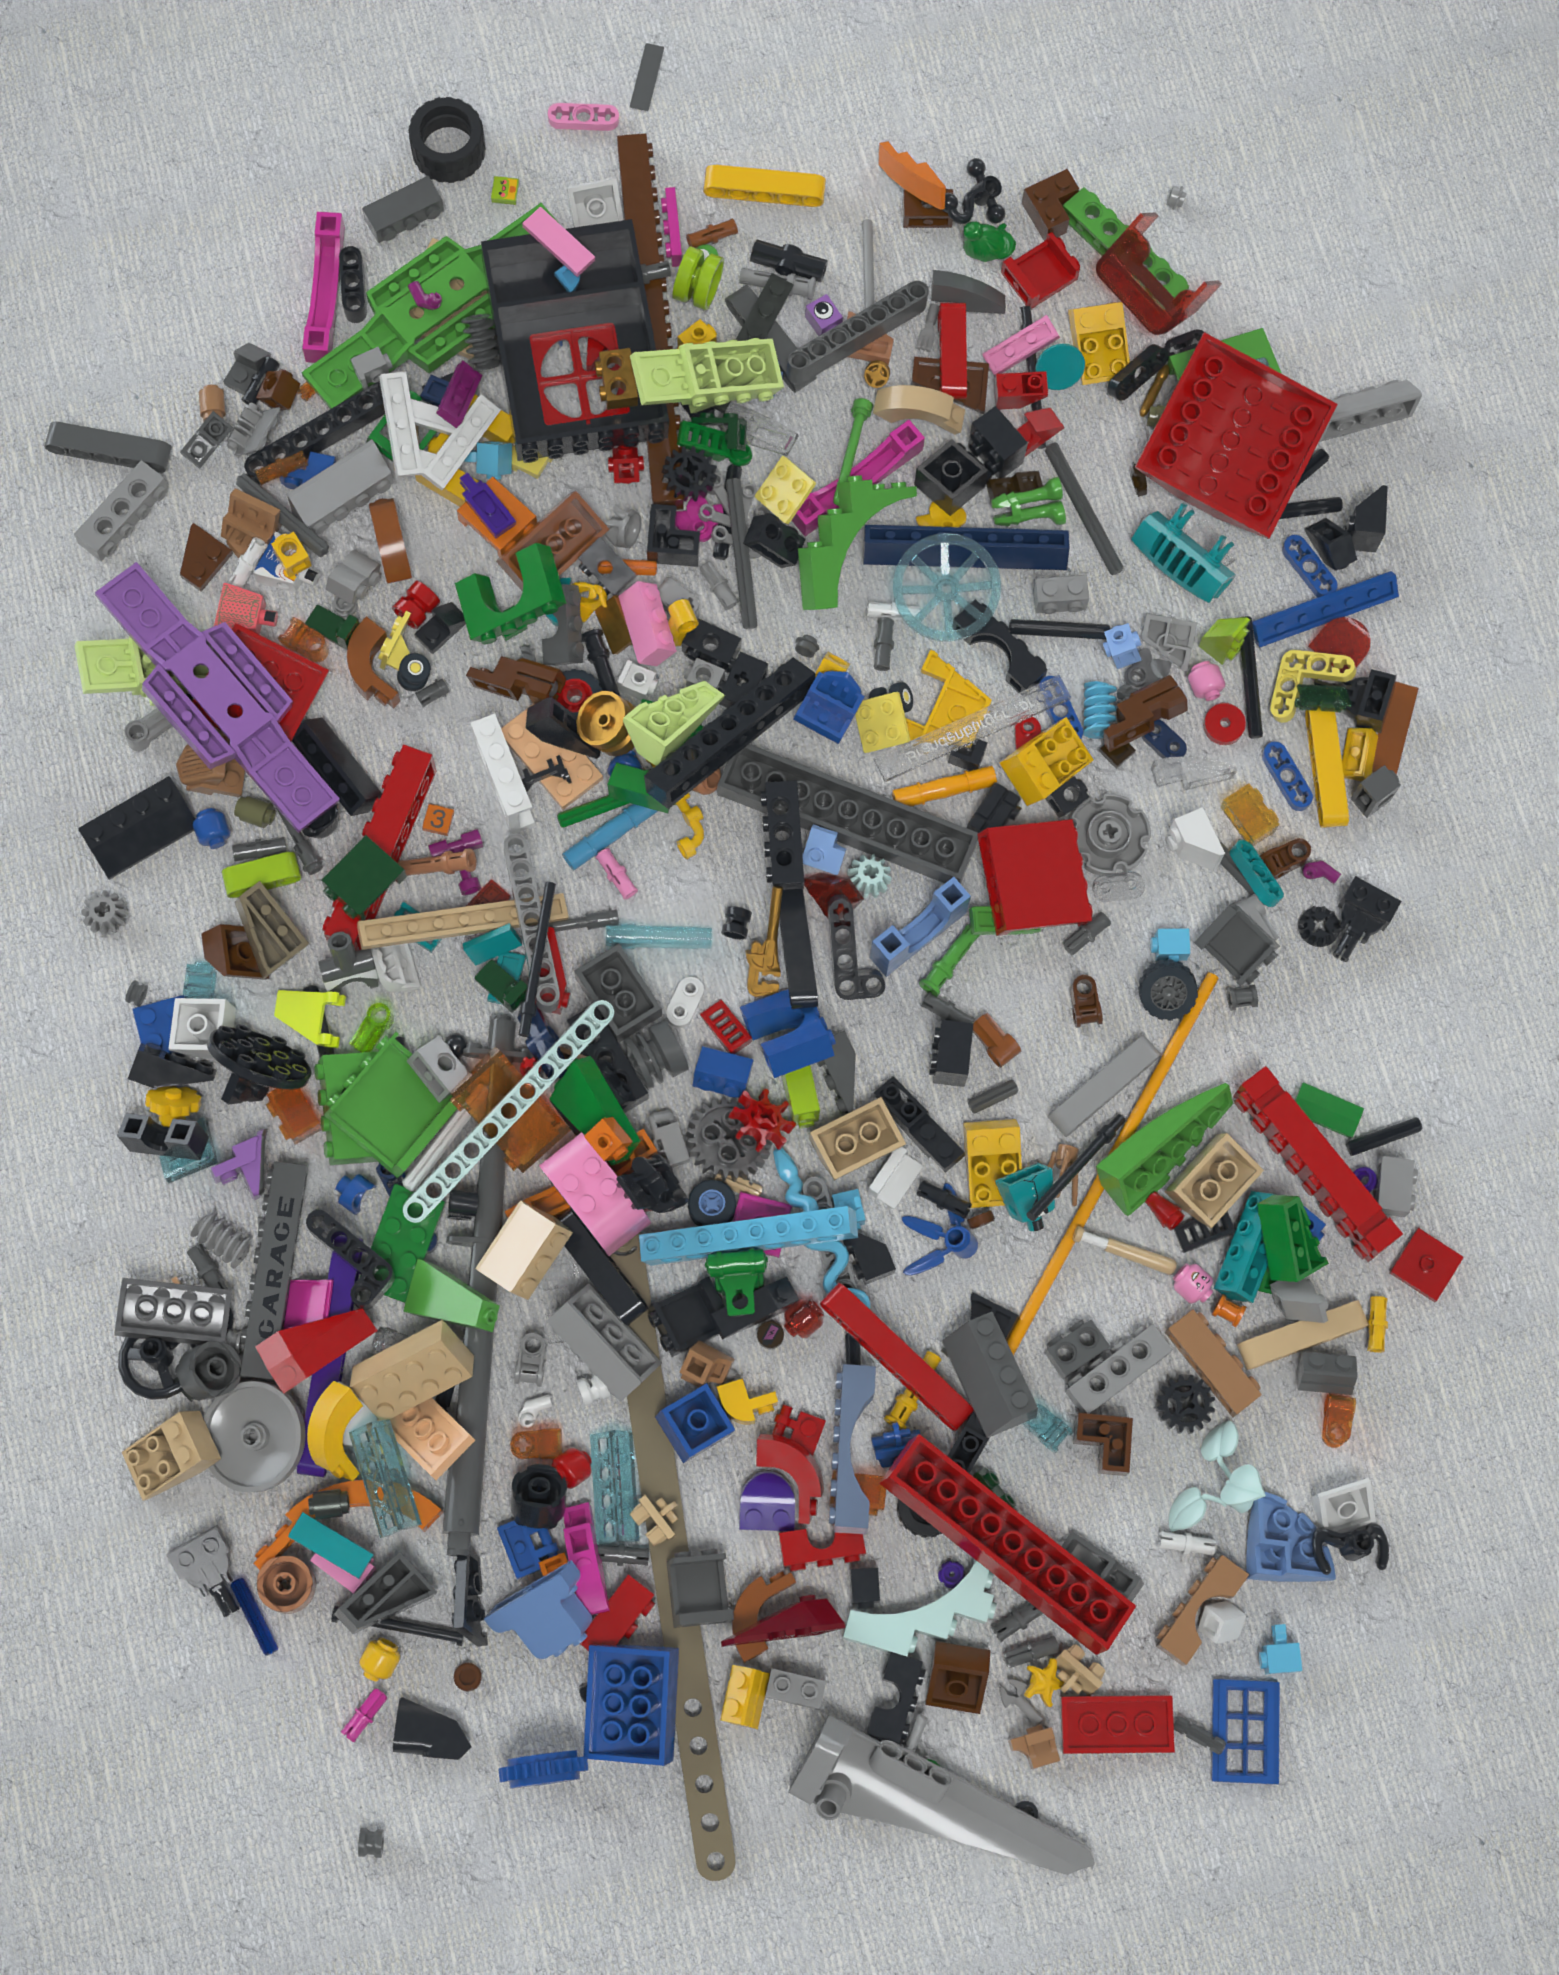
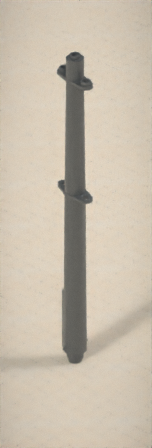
M497 1015L495 1019L490 1020L487 1049L482 1048V1045L476 1043H468L466 1048L463 1049V1056L490 1060L484 1118L511 1090L513 1062L522 1063L524 1057L527 1056L528 1059L534 1057L528 1048H521L519 1052L514 1051L516 1022L512 1021L511 1017L507 1015ZM506 1103L501 1108V1114L504 1118L509 1119L510 1103ZM487 1123L483 1126V1135L486 1138H493L497 1134L495 1124ZM508 1130L480 1159L477 1188L478 1207L474 1219L473 1237L448 1236L446 1239V1243L450 1245L472 1247L468 1285L495 1303L497 1283L475 1268L502 1228ZM464 1326L463 1343L474 1355L473 1377L459 1383L455 1421L475 1441L448 1468L442 1534H448V1556H467L470 1550L471 1536L479 1535L494 1330L489 1332Z

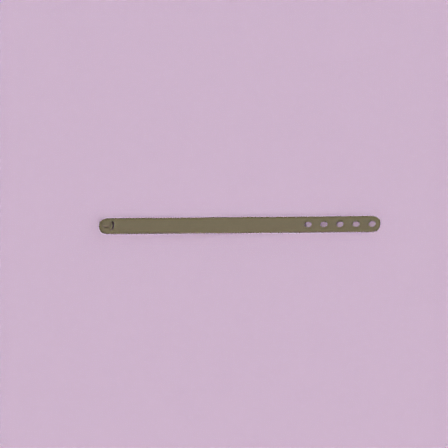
M639 1232L616 1250L619 1253H626L637 1247L632 1254L618 1256L613 1253L610 1257L648 1307H650L652 1303L646 1264L641 1262L639 1242L641 1232ZM647 1310L633 1321L629 1327L660 1360L656 1330L649 1322L647 1316L649 1311ZM660 1365L627 1396L641 1495L642 1497L646 1495L658 1512L661 1509L655 1502L661 1497L667 1505L674 1501L678 1504V1507L673 1510L678 1518L675 1523L672 1524L667 1517L663 1518L676 1537L670 1542L665 1540L655 1547L649 1540L648 1542L664 1647L679 1648L675 1724L696 1866L700 1875L705 1879L720 1881L732 1874L736 1860L700 1626L674 1628L666 1561L675 1558L674 1553L689 1552L674 1449L655 1418L662 1409L667 1407ZM651 1518L645 1521L647 1532L656 1526ZM689 1699H696L701 1703L702 1710L695 1717L688 1716L684 1711L685 1702ZM695 1737H702L707 1742V1750L701 1755H696L690 1750V1742ZM701 1775H707L713 1781L712 1790L708 1793H701L696 1789V1779ZM708 1813L716 1815L719 1820L718 1828L712 1832L705 1831L701 1826L702 1817ZM713 1852L721 1853L725 1859L724 1866L717 1871L710 1869L707 1865V1858Z

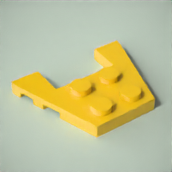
M930 649L921 673L944 682V685L925 726L905 718L910 742L935 744L934 741H936L937 745H939L938 740L944 737L948 746L971 748L979 731L976 724L978 722L981 727L980 721L983 722L984 715L987 714L992 700L968 679L965 680L958 674L953 666L945 663L938 657L939 654ZM965 727H970L972 730V734L968 735L969 739L963 730ZM966 728V733L970 734V729ZM959 730H961L964 737H963L962 739H959V740H958L954 732H956L957 736H958L959 738H961L962 735H961V733H960V731H959ZM949 734H952L954 736H949L948 739L955 737V741L953 743L947 741V736ZM942 739L940 740L941 745H945V742Z

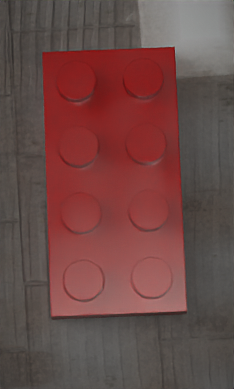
M1173 1696L1060 1697L1062 1754L1175 1753Z

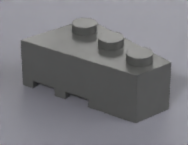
M398 1552L340 1606L334 1615L352 1634H355L431 1599L437 1591L405 1556Z

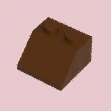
M936 1641L925 1705L980 1714L989 1675L991 1650Z

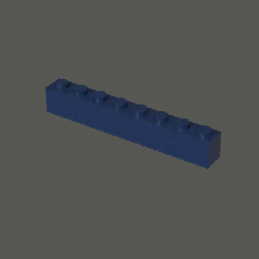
M865 525L863 565L1067 570L1070 550L1069 530Z

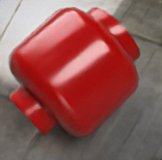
M569 1448L554 1458L551 1465L557 1469L562 1479L563 1477L566 1479L567 1488L569 1489L575 1488L588 1479L592 1472L590 1456L585 1451H580L576 1448Z

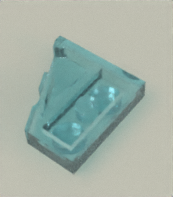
M204 1117L197 1121L209 1136L201 1160L168 1156L159 1157L164 1178L168 1183L218 1163L209 1125Z

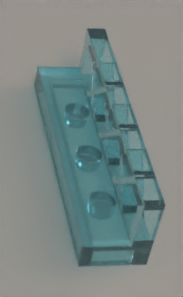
M390 1419L370 1422L349 1432L380 1538L422 1525ZM363 1433L366 1434L368 1440L366 1448L363 1447L360 1435ZM371 1460L376 1467L375 1474H372L369 1468ZM378 1487H381L384 1493L382 1501L377 1495ZM386 1513L391 1517L393 1523L391 1528H387L385 1521Z
M612 1430L590 1434L597 1544L640 1541L639 1526L630 1516L632 1510L637 1506L632 1431ZM601 1439H606L607 1449L604 1454L600 1450ZM605 1466L609 1473L606 1482L602 1479V1471ZM606 1494L610 1496V1505L608 1509H606L604 1506V1498ZM608 1521L612 1524V1537H606L605 1527Z

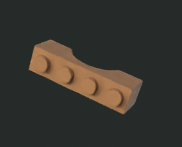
M1224 1555L1219 1556L1217 1559L1212 1557L1203 1569L1206 1575L1200 1582L1197 1579L1187 1593L1191 1596L1186 1604L1183 1602L1179 1603L1172 1613V1616L1175 1617L1170 1626L1165 1624L1156 1636L1160 1640L1156 1647L1182 1666L1188 1664L1202 1644L1195 1627L1196 1613L1201 1604L1212 1597L1233 1598L1249 1576L1247 1572Z

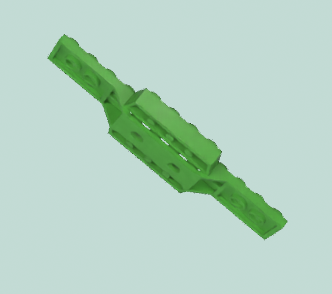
M539 203L489 240L530 234L523 228L522 223L539 207H542L552 218L554 216L542 203ZM445 236L366 292L368 303L374 313L370 321L358 333L302 371L303 378L329 409L363 391L351 363V358L379 347L382 355L387 353L393 368L388 369L389 373L409 359L430 374L470 345L465 343L464 340L470 338L471 334L463 333V330L468 328L469 324L462 323L461 320L477 314H490L491 316L488 318L492 319L488 293L417 344H415V340L419 339L436 325H439L451 314L460 310L472 299L480 296L482 292L487 291L481 245L464 249L455 241ZM454 279H460L464 282V287L460 290H453L450 287V282ZM414 281H419L424 293L435 294L437 292L442 297V302L438 309L429 310L419 307L424 311V315L419 319H414L409 314L413 308L418 307L408 289V285ZM370 382V383H368L367 385H368V387H370L371 385H373V384H375V383H374V382Z

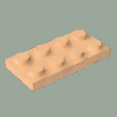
M526 709L503 726L501 730L507 745L532 774L548 769L549 766L546 760L550 758L554 766L558 765L556 756H561L572 783L568 784L567 780L555 776L548 777L539 782L561 809L564 810L602 781L603 775L586 755L542 742L535 735L531 734L525 728Z
M433 1398L384 1423H381L379 1419L377 1420L435 1480L475 1441Z

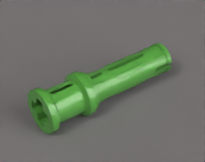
M970 924L965 926L962 933L941 960L932 964L933 969L927 977L919 981L920 987L925 992H931L938 997L940 988L947 980H951L953 977L955 966L980 936L971 934Z

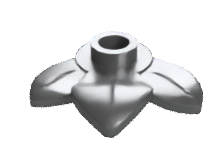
M1149 648L1139 651L1142 661L1132 664L1126 670L1124 682L1127 685H1131L1133 689L1139 690L1166 677L1170 672L1172 663L1165 660L1152 659ZM1132 676H1139L1141 681L1135 682Z

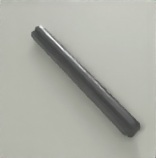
M1058 443L1049 444L1046 446L1045 452L1111 575L1123 571V565Z
M732 478L726 480L742 627L744 629L757 628L758 624L749 547L743 544L747 530L741 480Z

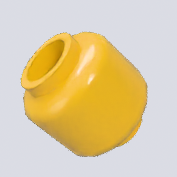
M382 1637L378 1638V1640L370 1641L359 1661L361 1668L364 1670L363 1675L375 1682H378L379 1679H389L400 1661L401 1656L397 1651L398 1646Z

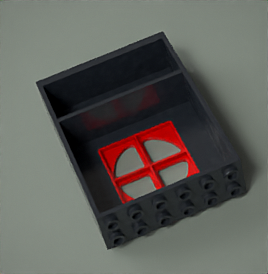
M632 219L566 229L595 256V261L580 274L578 287L571 293L567 292L554 276L555 272L564 265L531 234L481 241L482 262L492 319L494 321L517 461L532 463L537 461L538 458L543 457L557 459L569 453L583 455L588 453L589 450L599 449L600 451H608L613 449L614 446L634 447L640 442L659 443L668 438L669 416L666 403L641 405L639 393L638 406L606 409L597 415L591 413L586 383L602 379V377H597L596 370L585 371L583 369L578 345L580 338L588 337L602 344L608 351L630 348L631 354L634 352L656 351ZM566 340L570 346L574 371L566 375L543 377L541 375V366L547 352L557 342ZM615 364L614 367L609 369L612 371L619 370L621 367L618 364ZM575 384L578 390L581 416L571 418L559 412L548 401L544 390L547 387ZM618 388L616 395H622L625 391Z

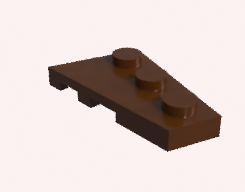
M914 357L912 384L940 391V359ZM967 361L966 399H954L953 402L983 415L985 414L989 363Z

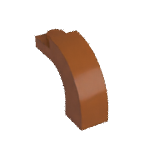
M382 498L374 503H369L387 584L411 579L412 575L394 499Z
M366 616L354 630L348 644L347 662L350 674L358 692L367 701L374 694L375 699L384 706L388 704L394 709L400 702L399 693L380 679L372 670L374 657L381 649L387 634L385 630Z
M783 1571L769 1578L770 1584L766 1585L762 1576L748 1585L739 1597L734 1609V1620L732 1621L733 1635L757 1622L759 1610L768 1599L796 1584L791 1572L787 1575ZM765 1642L735 1645L743 1663L769 1649Z

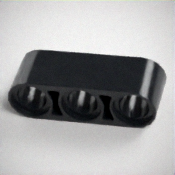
M347 246L339 253L342 304L347 320L352 323H360L367 316L364 264L360 250L354 246ZM349 260H356L353 264L347 263ZM353 282L358 283V285L354 287L348 286L350 283ZM354 305L360 306L358 309L355 310L349 309L351 306Z

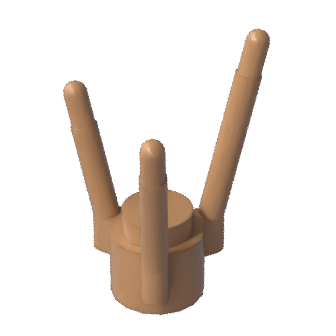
M1059 1144L1057 1152H1052L1047 1166L1053 1168L1056 1163V1167L1061 1169L1060 1178L1077 1159L1079 1149L1071 1145ZM1078 1174L1072 1179V1206L1074 1207L1077 1205Z

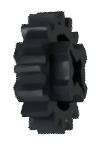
M682 446L680 453L673 450L671 457H666V465H663L661 472L665 474L663 475L662 483H668L667 491H675V498L681 494L686 502L688 496H692L695 502L699 494L705 498L708 491L713 490L714 482L717 479V475L714 474L717 466L710 465L713 458L711 456L705 458V450L696 453L695 446H692L691 451H687L685 446ZM680 462V467H676V469L673 470L674 466ZM706 477L705 481L701 485H698V482L703 481V478Z
M1182 1374L1178 1375L1177 1382L1170 1378L1167 1381L1169 1388L1163 1385L1160 1388L1164 1395L1156 1397V1400L1161 1402L1156 1411L1163 1412L1164 1414L1159 1420L1161 1422L1168 1420L1167 1429L1169 1430L1176 1426L1177 1434H1181L1184 1428L1187 1429L1188 1434H1192L1194 1426L1199 1431L1204 1428L1202 1421L1205 1423L1211 1421L1207 1413L1215 1412V1408L1209 1406L1210 1403L1215 1401V1397H1208L1207 1395L1211 1388L1203 1389L1201 1386L1204 1380L1202 1379L1197 1383L1193 1382V1375H1190L1187 1380H1184ZM1179 1387L1190 1388L1187 1392H1180L1178 1390H1174ZM1191 1395L1189 1407L1179 1413L1183 1404L1181 1401H1184ZM1198 1395H1200L1202 1399L1203 1409L1198 1404ZM1168 1401L1172 1403L1173 1414L1169 1411ZM1187 1416H1190V1417H1192L1193 1419H1194V1418L1196 1419V1420L1191 1421V1422H1182V1421H1181V1419H1182L1183 1417H1187Z

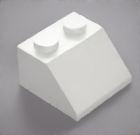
M1203 807L1174 819L1167 834L1168 837H1166L1170 850L1175 851L1181 859L1210 870L1217 869L1225 852Z
M175 998L169 1050L204 1059H215L208 1051L207 1041L210 1034L217 1030L219 1026L234 1028L236 1008L226 999Z

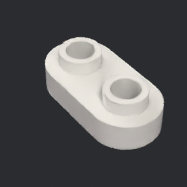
M686 977L678 984L666 1012L667 1020L673 1027L684 1028L691 1023L704 994V987L699 979ZM688 986H693L696 990L693 993H688L685 989ZM682 1009L685 1013L683 1016L678 1017L675 1015V1011Z

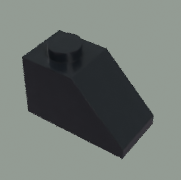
M1325 518L1305 528L1308 538L1322 561L1335 571L1344 569L1350 563L1358 560L1351 534L1329 519Z

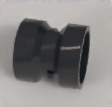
M727 907L725 913L727 920L723 924L721 934L732 939L745 940L748 934L746 926L751 920L752 912L741 907Z

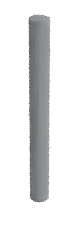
M870 219L863 220L865 309L874 304L873 223Z

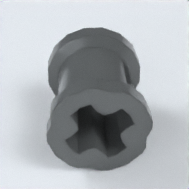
M1255 984L1249 985L1248 988H1227V1000L1231 1011L1236 1010L1237 1007H1258V994Z

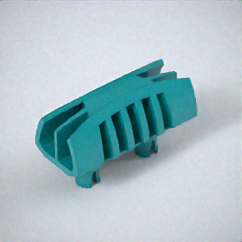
M1181 503L1179 509L1170 520L1159 511L1148 515L1131 539L1134 544L1164 574L1196 597L1208 603L1213 598L1218 599L1236 577V574L1221 562L1234 546V543L1230 542L1222 548L1227 537L1221 535L1210 552L1206 551L1182 530L1195 513L1192 509L1183 516L1188 506L1184 503Z

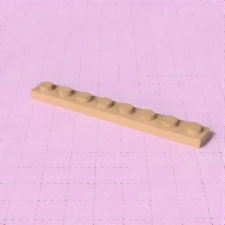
M564 893L554 894L549 923L569 918ZM539 896L540 904L542 905L543 896ZM533 897L523 898L520 900L523 902H530L533 899ZM514 900L358 921L357 923L362 950L485 933L508 923L513 928L520 927ZM530 918L525 921V924L527 926L538 925V921Z

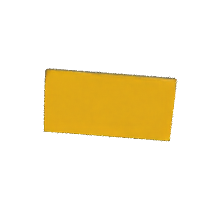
M1348 728L1342 758L1344 778L1362 782L1372 774L1378 734L1372 728Z

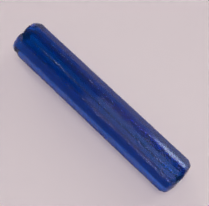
M238 1578L234 1580L230 1586L263 1654L269 1656L278 1650V1646L245 1579Z

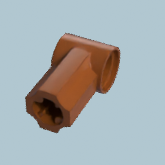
M988 1013L982 1015L974 1022L973 1033L987 1048V1054L998 1067L1001 1068L1022 1052L1016 1040L1010 1034H1005Z

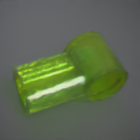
M383 1003L371 1005L368 1008L367 1016L350 1040L349 1045L361 1053L372 1052L384 1032L394 1022L391 1010ZM377 1012H387V1017L383 1022L377 1023L374 1021V1016Z

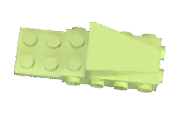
M753 338L746 341L729 340L719 343L711 341L703 344L686 343L679 346V349L634 352L630 355L641 405L681 402L682 405L689 404L691 413H697L712 406L723 405L735 400L737 403H746L752 399H759L760 402L768 401L774 398V394L784 388L773 338Z
M130 636L128 639L77 641L75 643L83 694L132 691V695L147 697L142 691V683L156 666ZM198 665L193 669V673L197 678H205L209 672L208 668L204 665ZM167 671L169 676L175 681V683L181 688V690L185 694H188L189 692L187 691V689L181 684V682L175 677V675L171 671ZM149 699L150 706H155L153 702Z

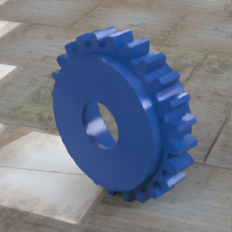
M577 1750L507 1759V1767L498 1768L500 1782H509L510 1789L579 1780L580 1772L589 1770L587 1757H578Z

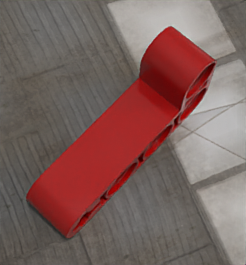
M940 303L938 310L940 391L954 397V399H966V303Z

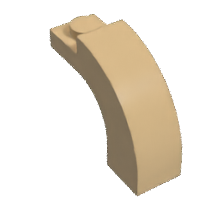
M898 385L877 390L873 413L890 423L903 419L929 421L955 435L962 431L965 409L953 403L954 397L941 391L920 386Z

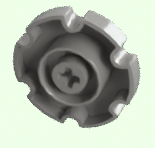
M1103 794L1102 801L1098 802L1090 797L1082 802L1073 812L1071 819H1073V824L1078 832V850L1083 860L1086 861L1085 870L1099 876L1113 877L1116 869H1122L1125 873H1128L1141 863L1148 850L1143 845V842L1150 840L1151 828L1143 810L1134 811L1131 808L1132 800L1117 794ZM1108 832L1109 835L1114 836L1112 839H1110V837L1108 835H1104V833Z

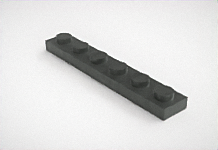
M771 273L736 340L766 339L794 284ZM731 401L723 405L712 406V408L725 413Z

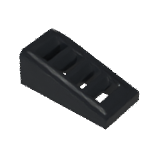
M1228 1211L1220 1218L1224 1231H1220L1216 1223L1212 1227L1214 1235L1211 1236L1207 1226L1197 1219L1175 1227L1174 1232L1183 1253L1233 1235L1235 1228ZM1199 1225L1204 1239L1200 1240L1195 1226ZM1189 1229L1194 1243H1189L1184 1230Z

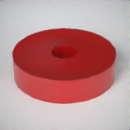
M1220 703L1213 706L1207 712L1203 727L1206 736L1212 742L1219 745H1230L1241 738L1246 727V720L1238 707L1229 703ZM1226 721L1229 726L1223 727L1220 722Z

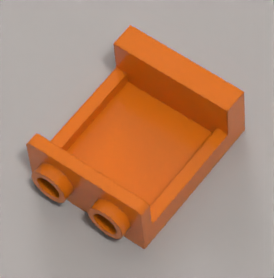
M491 477L486 484L513 516L516 525L495 539L467 502L457 510L458 520L465 527L470 525L497 550L500 557L537 523V518L494 477Z

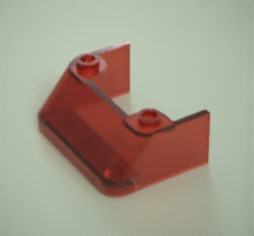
M1156 212L1140 213L1098 260L1096 273L1150 333L1163 335L1196 313L1222 283L1219 280L1204 281L1196 291L1183 290L1174 298L1143 265V262L1149 257L1151 252L1150 243L1143 236V233L1159 215Z

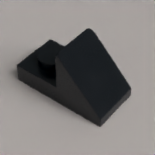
M452 602L433 608L431 610L433 617L414 634L415 638L432 654L466 625L463 612Z

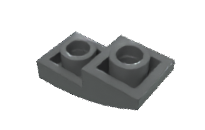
M213 411L180 453L200 469L233 427Z

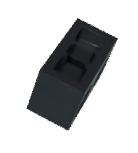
M765 513L764 515L753 517L743 544L778 567L785 568L796 566L799 558L798 548H803L806 538L798 534L795 528L780 522L776 515Z

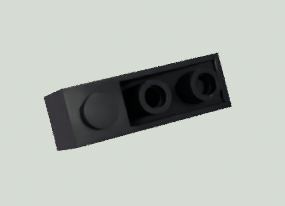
M141 1043L128 1076V1080L151 1088L214 1081L217 1070L213 1069V1066L207 1062L197 1061L196 1063L188 1060L184 1054L178 1052L170 1054L162 1051V1048L156 1044L146 1043L145 1045Z

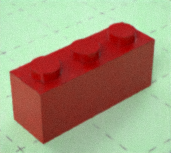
M628 1574L608 1600L610 1611L598 1613L585 1631L587 1638L580 1645L589 1652V1645H619L624 1637L630 1639L639 1627L635 1623L641 1615L646 1617L656 1603L652 1601L655 1595Z

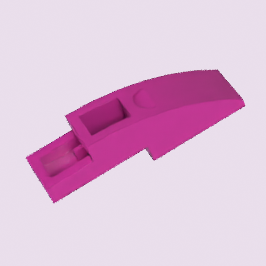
M587 1502L567 1507L563 1516L565 1524L563 1531L568 1559L573 1561L581 1574L579 1581L576 1583L578 1587L575 1591L576 1596L591 1615L610 1611L591 1505Z

